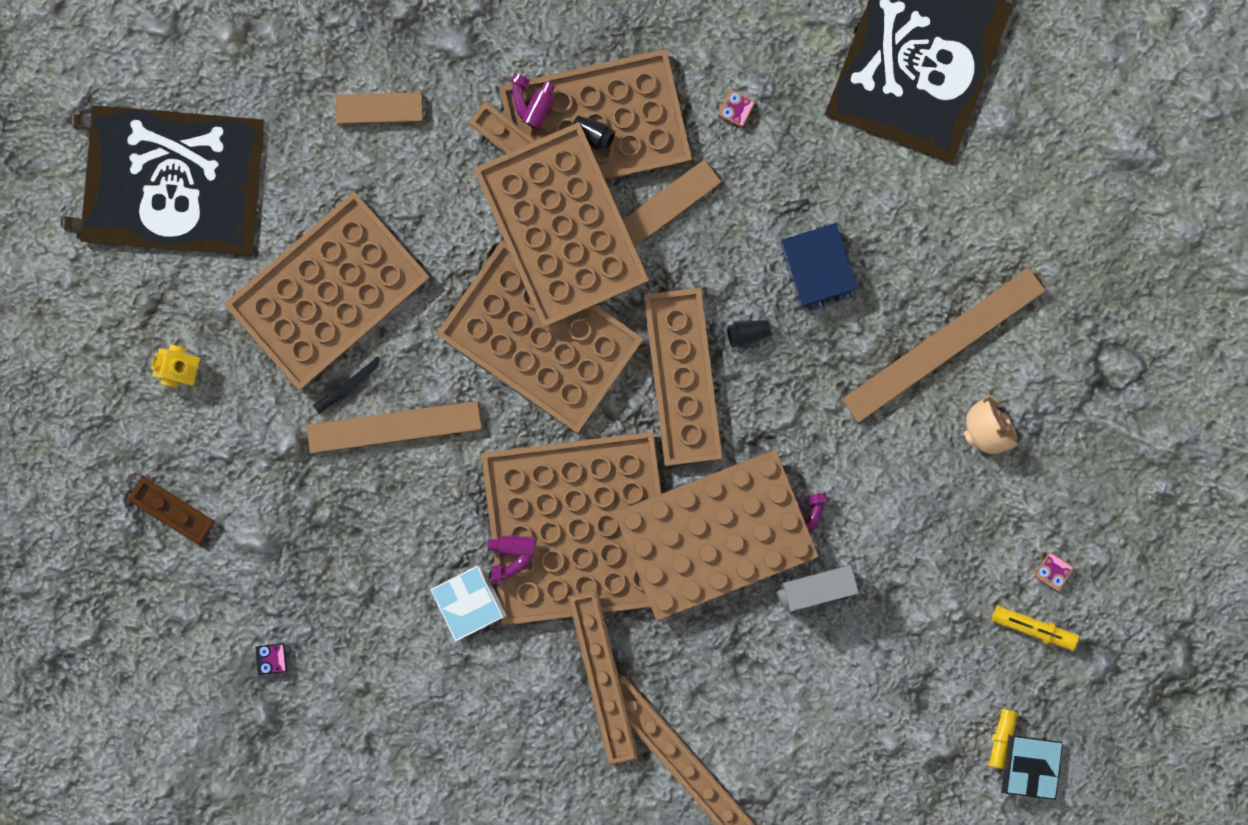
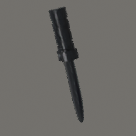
M375 357L342 385L340 383L335 385V390H332L320 399L319 402L317 401L312 406L318 414H321L325 409L333 405L335 401L346 398L351 390L362 383L376 369L380 362V357Z

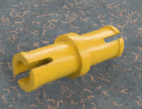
M1001 709L996 734L992 735L991 739L994 740L988 766L1004 770L1008 735H1014L1019 713Z

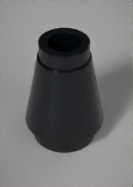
M578 115L573 124L580 123L589 145L597 151L600 149L607 151L614 140L616 131L611 129L609 124Z
M767 319L733 321L732 325L727 326V337L732 348L738 347L742 349L771 336V328Z

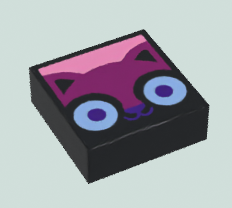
M285 643L255 646L258 675L288 672Z

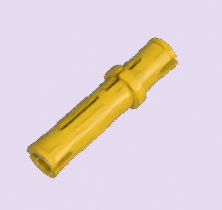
M996 605L991 622L1041 639L1042 643L1046 645L1051 643L1073 652L1079 639V634L1055 627L1053 622L1047 624L1024 614L1000 607V605ZM1009 618L1029 624L1032 628L1010 621ZM1038 629H1042L1047 632L1056 634L1058 636H1061V638H1057L1049 634L1038 631Z

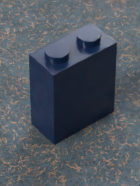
M837 223L781 240L780 245L800 308L807 307L808 311L825 306L824 301L835 298L836 302L852 298L851 293L857 290V286Z

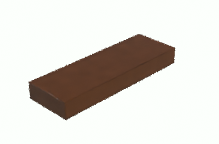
M143 475L127 498L128 501L199 546L202 545L216 523L215 520Z

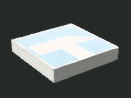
M482 564L430 589L455 642L507 616Z

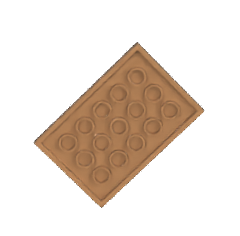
M667 49L529 79L528 90L523 89L524 100L527 106H529L536 90L541 91L545 81L556 86L551 95L554 97V101L540 130L523 123L517 114L513 100V84L499 86L505 116L536 141L571 126L578 115L611 125V129L615 130L616 134L607 151L601 149L597 151L589 145L605 181L692 161Z
M579 122L473 168L543 328L649 282Z
M354 191L226 301L224 305L294 386L301 391L427 282L430 277Z
M501 240L436 333L437 336L576 433H579L644 340L596 305L543 328L506 242Z
M776 449L614 512L656 621L818 557Z

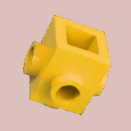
M170 345L169 349L159 348L158 353L152 359L151 368L154 370L152 376L160 378V384L177 388L178 383L193 386L200 357L186 354V348Z

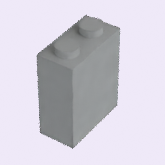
M851 565L780 584L782 590L777 591L781 608L786 607L788 612L858 594Z

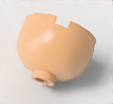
M992 395L979 400L968 411L966 417L968 430L964 432V435L972 447L977 445L985 453L1001 454L1016 447L1018 444L1015 441L1018 438L1007 413L1002 414L997 410L996 407L1001 404Z

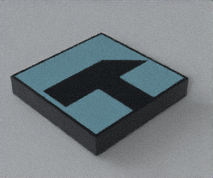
M1008 735L1001 793L1056 800L1063 742Z

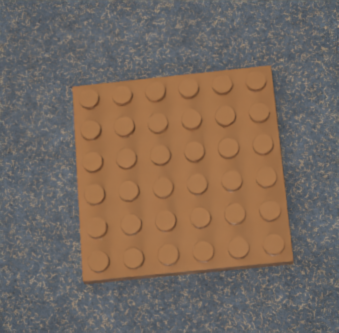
M653 432L481 453L491 538L500 540V535L535 537L534 558L532 557L530 563L523 570L507 579L501 580V586L497 585L499 601L507 615L502 618V625L573 617L568 596L594 589L598 590L603 613L651 607L614 512L661 494ZM493 551L495 566L502 564V569L515 562L518 558L515 556H499V551Z

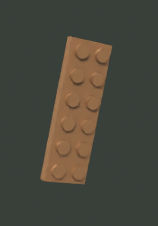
M701 288L644 294L665 466L721 460L722 452Z

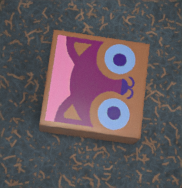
M730 89L717 116L743 128L756 101Z
M1048 552L1033 576L1059 592L1074 567L1052 552Z

